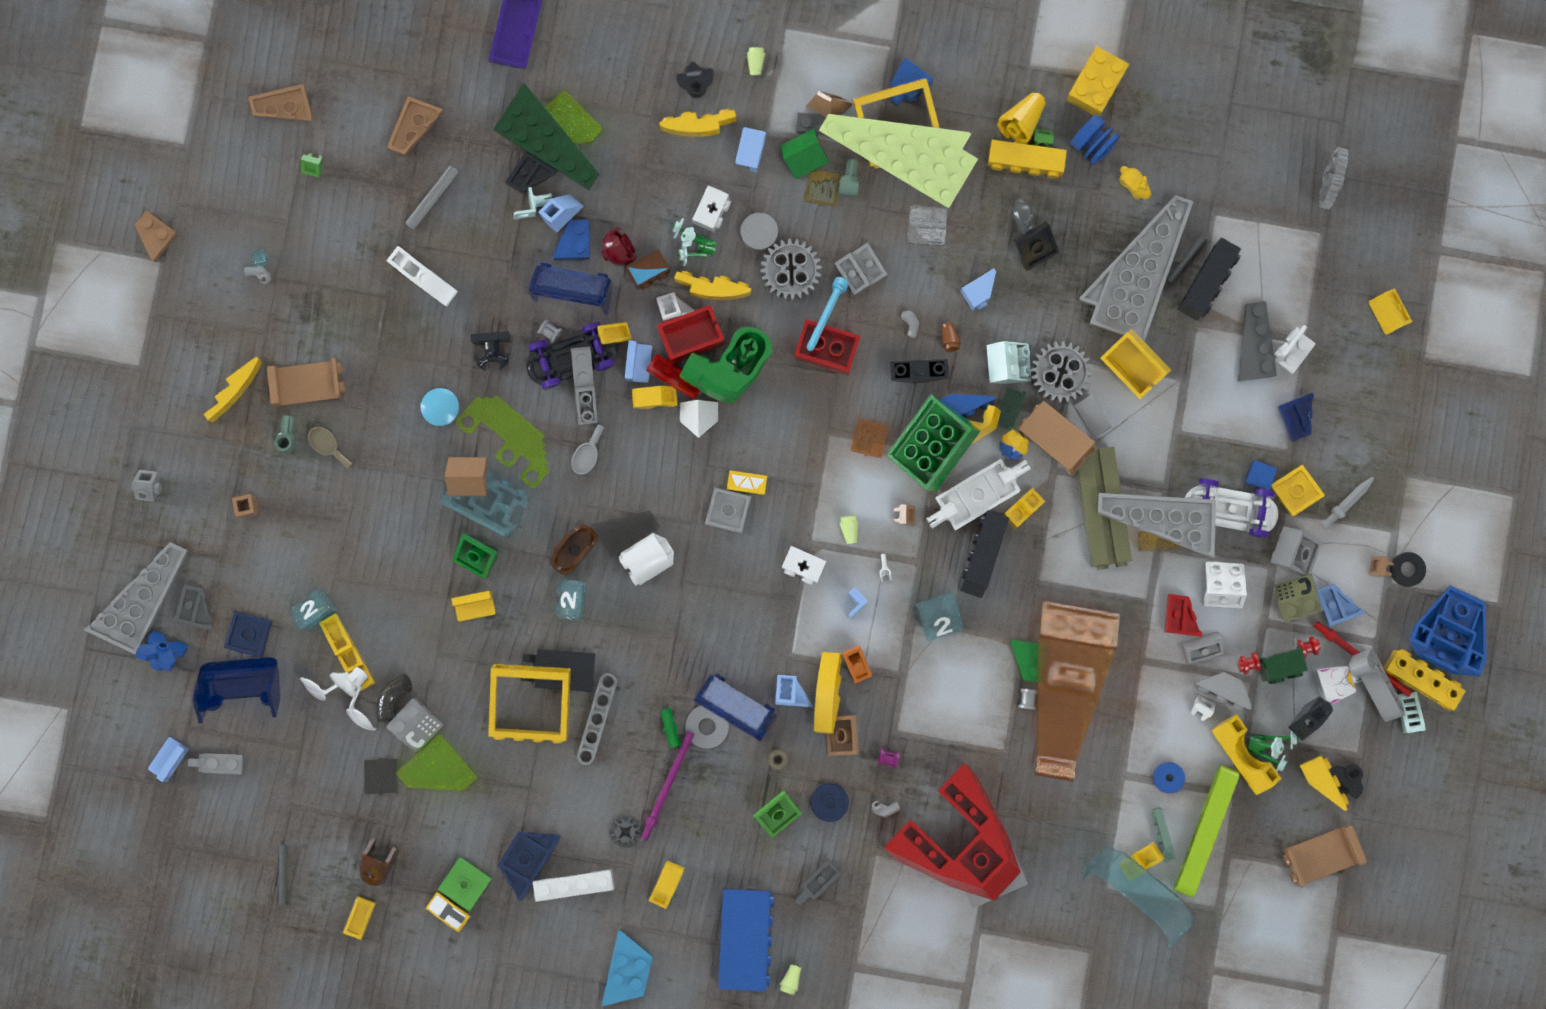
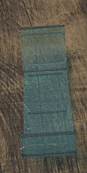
M1104 846L1082 870V880L1089 874L1101 877L1157 922L1169 940L1167 944L1168 950L1194 924L1195 918L1183 903L1184 901L1121 850L1118 851L1115 848Z

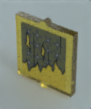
M826 169L824 171L815 170L811 172L805 202L817 203L819 206L823 204L836 207L841 174L828 172Z

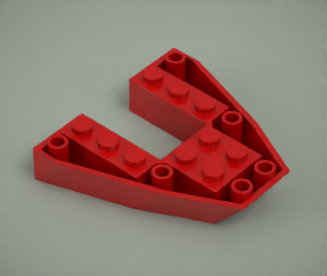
M962 763L937 792L979 831L966 846L951 859L909 819L883 848L897 861L950 887L995 901L1021 871L1007 832L980 780L965 763Z

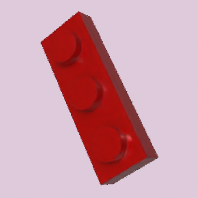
M658 354L655 355L646 369L648 373L693 400L701 392L698 388H694L680 378L683 369L675 364L671 365L668 360Z

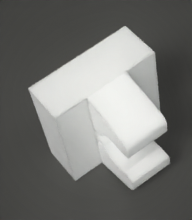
M1199 694L1195 699L1191 714L1194 716L1199 711L1202 713L1200 720L1204 721L1212 716L1216 704Z

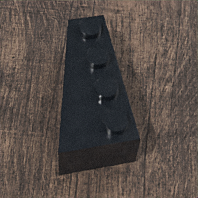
M987 511L985 516L981 515L978 526L981 528L979 533H975L972 542L975 546L969 552L967 558L969 564L962 573L961 592L982 598L989 585L1009 517Z

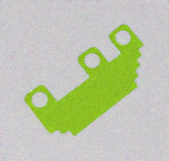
M497 395L492 399L488 396L484 399L477 396L457 419V426L467 434H470L481 421L506 441L496 453V458L506 467H511L520 455H523L531 463L521 474V479L531 488L537 487L549 473V469L546 468L548 461L544 459L547 454L543 450L545 443L542 442L545 435ZM465 416L473 418L474 424L472 427L465 428L462 425V419ZM506 449L514 453L513 459L508 462L504 461L501 456L502 452ZM530 470L537 471L539 477L536 482H529L526 475Z

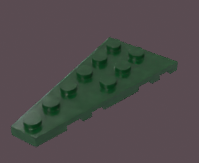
M523 83L494 127V132L585 189L590 190L599 177V173L527 85Z

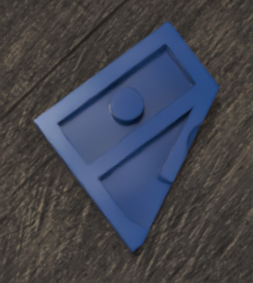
M589 220L569 221L553 254L554 260L590 259Z

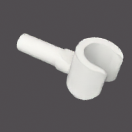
M881 554L882 569L879 573L880 579L883 582V576L888 575L891 581L892 575L887 566L886 554Z

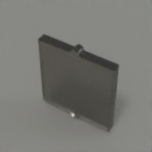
M378 758V760H364L365 794L383 795L384 793H398L397 759Z

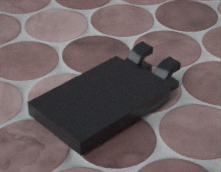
M537 649V655L523 654L522 661L533 662V666L571 668L570 691H593L595 653ZM521 678V681L535 682L534 688L562 690L563 680Z

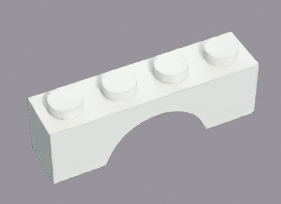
M612 869L567 877L541 879L533 882L535 902L615 889Z

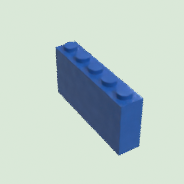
M723 889L718 989L766 991V986H770V974H766L767 966L771 967V955L767 954L768 947H772V935H768V929L773 927V915H769V908L774 906V895H770V890Z

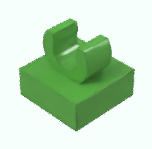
M1034 130L1035 146L1045 143V147L1049 148V143L1053 144V131Z
M312 153L308 155L303 154L301 158V173L320 177L322 173V156L315 158Z

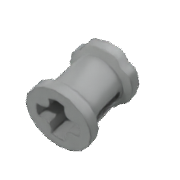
M546 319L541 324L537 333L539 335L543 334L554 344L563 330L561 328L557 329Z
M1021 688L1022 698L1018 708L1036 710L1034 703L1038 691Z

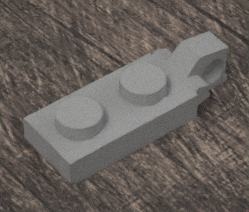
M204 753L199 754V759L188 758V766L198 767V772L243 774L244 755Z

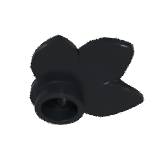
M693 61L687 67L686 74H677L678 85L687 90L692 98L702 97L705 94L706 88L712 84L714 79L712 68L702 71ZM699 87L700 90L698 92H694L693 88Z
M1358 765L1336 766L1329 770L1332 776L1336 775L1341 785L1338 787L1341 794L1345 793L1347 795L1350 793L1355 799L1361 796L1363 792V784L1361 782L1363 771ZM1350 771H1355V778L1350 777Z

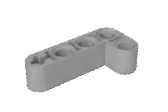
M1369 649L1353 655L1349 662L1350 671L1356 679L1361 677L1383 720L1389 722L1405 716L1403 704L1374 650Z

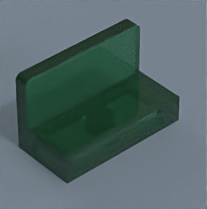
M1006 388L999 407L1001 414L997 426L1010 431L1013 429L1026 392L1022 391L1020 393Z

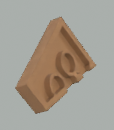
M304 84L248 97L252 114L255 117L314 122Z
M408 96L387 149L406 156L444 110Z

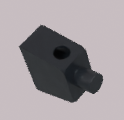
M1317 697L1308 702L1288 728L1303 741L1319 729L1333 712L1331 703L1325 701L1322 697ZM1305 720H1311L1308 722L1309 725L1305 724Z

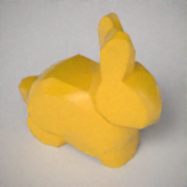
M1122 166L1119 178L1121 185L1126 187L1135 199H1149L1152 193L1147 183V177L1142 176L1136 168Z

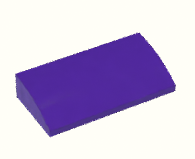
M502 0L488 62L526 69L542 0Z

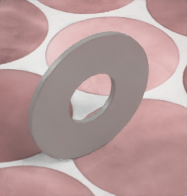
M702 705L695 708L688 715L685 729L686 734L687 731L695 734L691 741L693 744L701 748H713L725 740L729 724L722 710L712 705ZM704 718H710L715 722V731L710 735H704L699 731V723Z

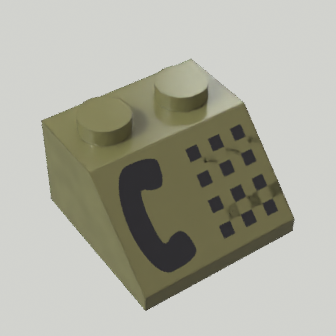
M1312 574L1274 585L1284 623L1324 611Z

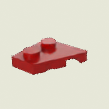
M1168 594L1164 633L1202 637V631L1199 630L1197 625V617L1192 610L1189 596Z

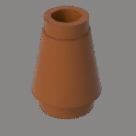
M944 323L942 325V347L945 349V352L959 350L961 342L953 323Z

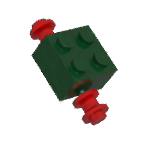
M1311 636L1308 642L1303 643L1302 640H1297L1296 649L1263 658L1258 657L1255 652L1251 653V657L1247 659L1244 656H1239L1237 666L1244 675L1249 674V670L1255 669L1257 672L1259 671L1262 682L1268 681L1269 684H1276L1285 681L1284 677L1294 679L1303 676L1302 672L1308 671L1305 662L1307 654L1313 653L1314 656L1318 655L1321 645L1318 639Z

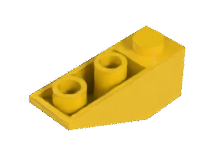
M1319 755L1300 764L1308 784L1344 811L1348 810L1346 805L1350 803L1345 793H1340L1338 787L1341 785L1336 775H1331L1329 769L1332 766L1327 757L1323 759L1322 755Z

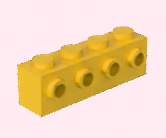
M1403 649L1392 652L1383 667L1387 673L1448 711H1455L1466 690L1461 688L1462 685L1452 679L1449 681L1444 678V673L1436 669L1434 671L1429 669L1427 663L1420 659L1414 660L1411 658V654Z

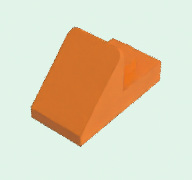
M860 645L842 653L855 684L872 677Z

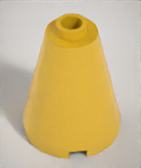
M1030 93L1000 116L997 123L1000 132L1007 139L1013 138L1015 140L1013 143L1027 144L1045 107L1044 97L1040 93Z

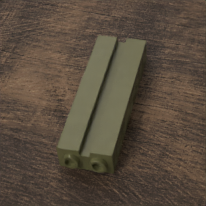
M1114 447L1095 450L1076 471L1091 567H1097V570L1108 569V565L1116 564V567L1128 566L1127 562L1132 561L1127 525L1097 514L1099 493L1122 494Z

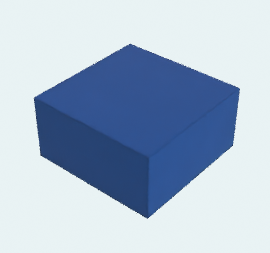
M1254 460L1251 463L1244 484L1257 489L1270 490L1277 468Z

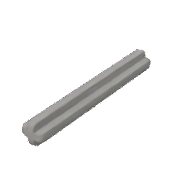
M453 166L448 167L406 221L408 227L411 229L417 227L458 174L457 169Z

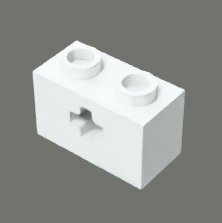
M708 185L692 219L693 224L713 233L716 228L719 229L723 218H721L723 211L727 212L731 204L729 194ZM716 207V211L710 213L709 208Z
M791 546L782 569L785 570V574L795 577V575L803 577L801 581L812 585L813 582H818L826 561ZM806 562V566L809 567L808 570L800 571L798 563Z

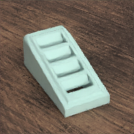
M1412 692L1409 697H1406L1404 694H1398L1404 709L1405 707L1414 706V710L1406 711L1405 709V716L1401 717L1403 733L1425 731L1424 718L1417 692ZM1413 698V702L1404 703L1403 701L1404 699ZM1415 714L1416 718L1408 719L1407 715ZM1417 722V725L1410 726L1409 723Z

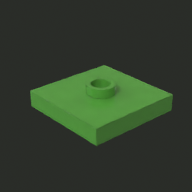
M460 857L438 890L470 912L492 878Z

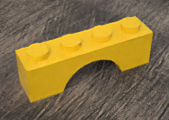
M1235 714L1219 723L1211 731L1242 774L1255 795H1258L1272 788L1282 778L1271 762H1261L1252 757L1247 751L1244 737L1248 729L1238 715Z

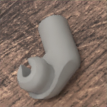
M263 266L244 268L246 277L256 276L262 284H267L271 281L270 273Z
M904 311L901 314V319L909 325L907 337L915 339L919 321L914 312Z
M879 801L872 803L874 814L883 818L901 811L897 802L889 806Z

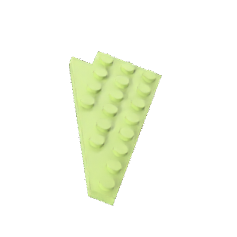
M828 114L819 129L822 133L947 208L952 204L978 158L963 150L971 135L970 132L835 114Z

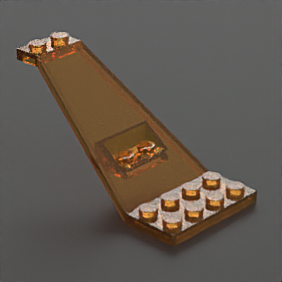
M1043 601L1038 648L1037 756L1035 775L1074 781L1076 760L1117 649L1120 614Z

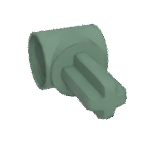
M847 160L845 176H842L840 179L838 194L857 197L859 178L856 177L857 160Z
M288 415L283 416L281 433H277L274 441L275 447L283 453H291L296 446L294 441L295 435H292L294 417ZM284 439L289 440V445L286 448L281 447V442Z

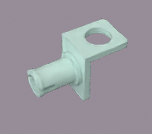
M529 187L527 193L531 209L514 212L513 218L534 217L537 207L545 206L551 200L552 194L535 196L532 193V188Z

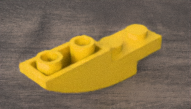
M724 109L716 115L705 114L701 116V119H697L696 112H685L680 117H666L659 124L661 131L685 137H704L720 134L719 126L737 121L734 110Z
M682 270L681 273L676 271L674 277L676 283L691 287L690 295L699 298L733 300L751 295V288H749L748 284L731 282V279L726 276H720V278L715 276L713 283H710L711 280L705 277L698 279L692 277V273Z

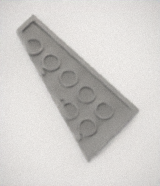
M1109 493L1098 494L1097 514L1214 558L1216 500Z
M170 542L139 573L138 577L131 581L84 630L136 654L139 646L143 645L189 550Z

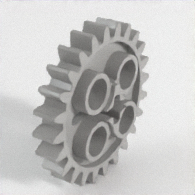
M1336 148L1331 161H1329V166L1327 165L1325 168L1319 193L1320 208L1329 210L1333 206L1336 196H1338V191L1340 192L1342 189L1348 164L1347 157L1349 153L1347 149Z
M788 239V244H785L781 240V246L774 243L775 250L773 251L768 248L770 255L763 256L767 262H761V266L765 268L761 269L760 273L766 274L762 277V281H768L765 287H772L770 290L771 294L777 291V298L783 294L784 300L791 296V300L794 301V297L797 295L801 300L802 293L809 296L808 289L814 291L813 284H819V281L815 278H821V274L817 272L822 270V266L817 265L821 260L815 259L817 252L811 253L812 246L807 249L805 248L806 242L798 245V239H796L794 244H792L791 239ZM790 253L792 254L793 269H795L793 271V286H790V273L788 270V255ZM802 256L805 258V262L798 264L795 262V258ZM783 257L786 259V263L779 265L776 263V259ZM798 275H804L806 277V281L800 283L796 280V277ZM779 276H785L787 278V282L784 284H780L777 281V278Z
M1065 341L1060 346H1058L1057 342H1054L1053 348L1050 344H1047V351L1041 348L1040 353L1042 356L1036 354L1035 358L1038 361H1032L1031 363L1036 367L1030 369L1032 373H1035L1030 379L1037 381L1033 387H1040L1037 393L1044 392V399L1048 395L1051 396L1050 402L1057 398V402L1060 404L1064 398L1065 402L1068 403L1069 397L1075 401L1076 394L1081 397L1083 395L1081 389L1086 391L1088 387L1085 384L1091 383V380L1087 377L1093 375L1092 372H1088L1092 365L1086 364L1090 358H1083L1085 351L1079 353V346L1072 349V343L1066 347ZM1051 357H1058L1060 360V364H1053L1051 362ZM1064 357H1067L1068 359L1063 369V373L1065 374H1063V376L1060 378L1058 388H1055L1056 381L1060 374L1059 370L1063 365ZM1069 363H1076L1078 370L1072 371L1069 368ZM1045 374H1051L1054 381L1051 383L1047 382ZM1069 380L1072 384V388H1065L1063 386V381Z

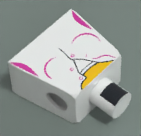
M1348 666L1312 670L1321 697L1331 704L1355 693L1354 684L1362 681L1361 677L1356 679L1350 673Z

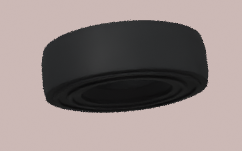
M1404 552L1397 555L1392 561L1394 563L1393 566H1390L1393 580L1401 586H1415L1426 575L1424 560L1413 552ZM1405 562H1410L1415 566V573L1411 577H1406L1401 572V566Z

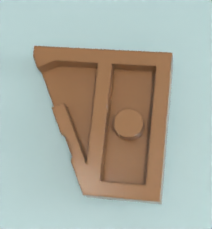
M147 210L135 223V227L150 259L156 262L177 236V233Z

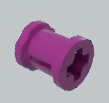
M881 748L877 765L885 764L893 766V769H897L900 752L892 753Z

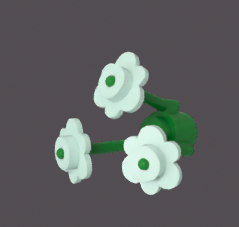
M684 218L680 222L676 221L672 231L675 232L674 238H676L679 231L683 232L681 236L683 244L678 252L679 261H682L683 266L687 264V257L706 258L707 254H714L716 249L715 240L695 233L693 227L686 229L681 227ZM692 241L698 243L697 249L700 252L687 253L686 248L691 246Z
M1291 730L1290 736L1252 735L1248 750L1254 751L1253 755L1260 756L1278 765L1276 771L1280 770L1282 772L1287 767V761L1284 760L1286 755L1283 756L1281 762L1276 760L1279 754L1283 752L1284 745L1282 740H1289L1290 749L1292 750L1293 744H1297L1299 738ZM1267 740H1275L1272 744L1267 743ZM1266 748H1270L1272 750V757L1261 751L1265 752Z

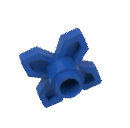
M153 631L148 636V644L140 645L136 650L135 657L144 661L150 660L151 667L155 670L161 671L165 669L171 671L176 665L177 659L175 657H183L187 652L188 645L180 641L167 643L163 634Z

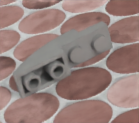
M590 347L571 348L578 424L598 423Z

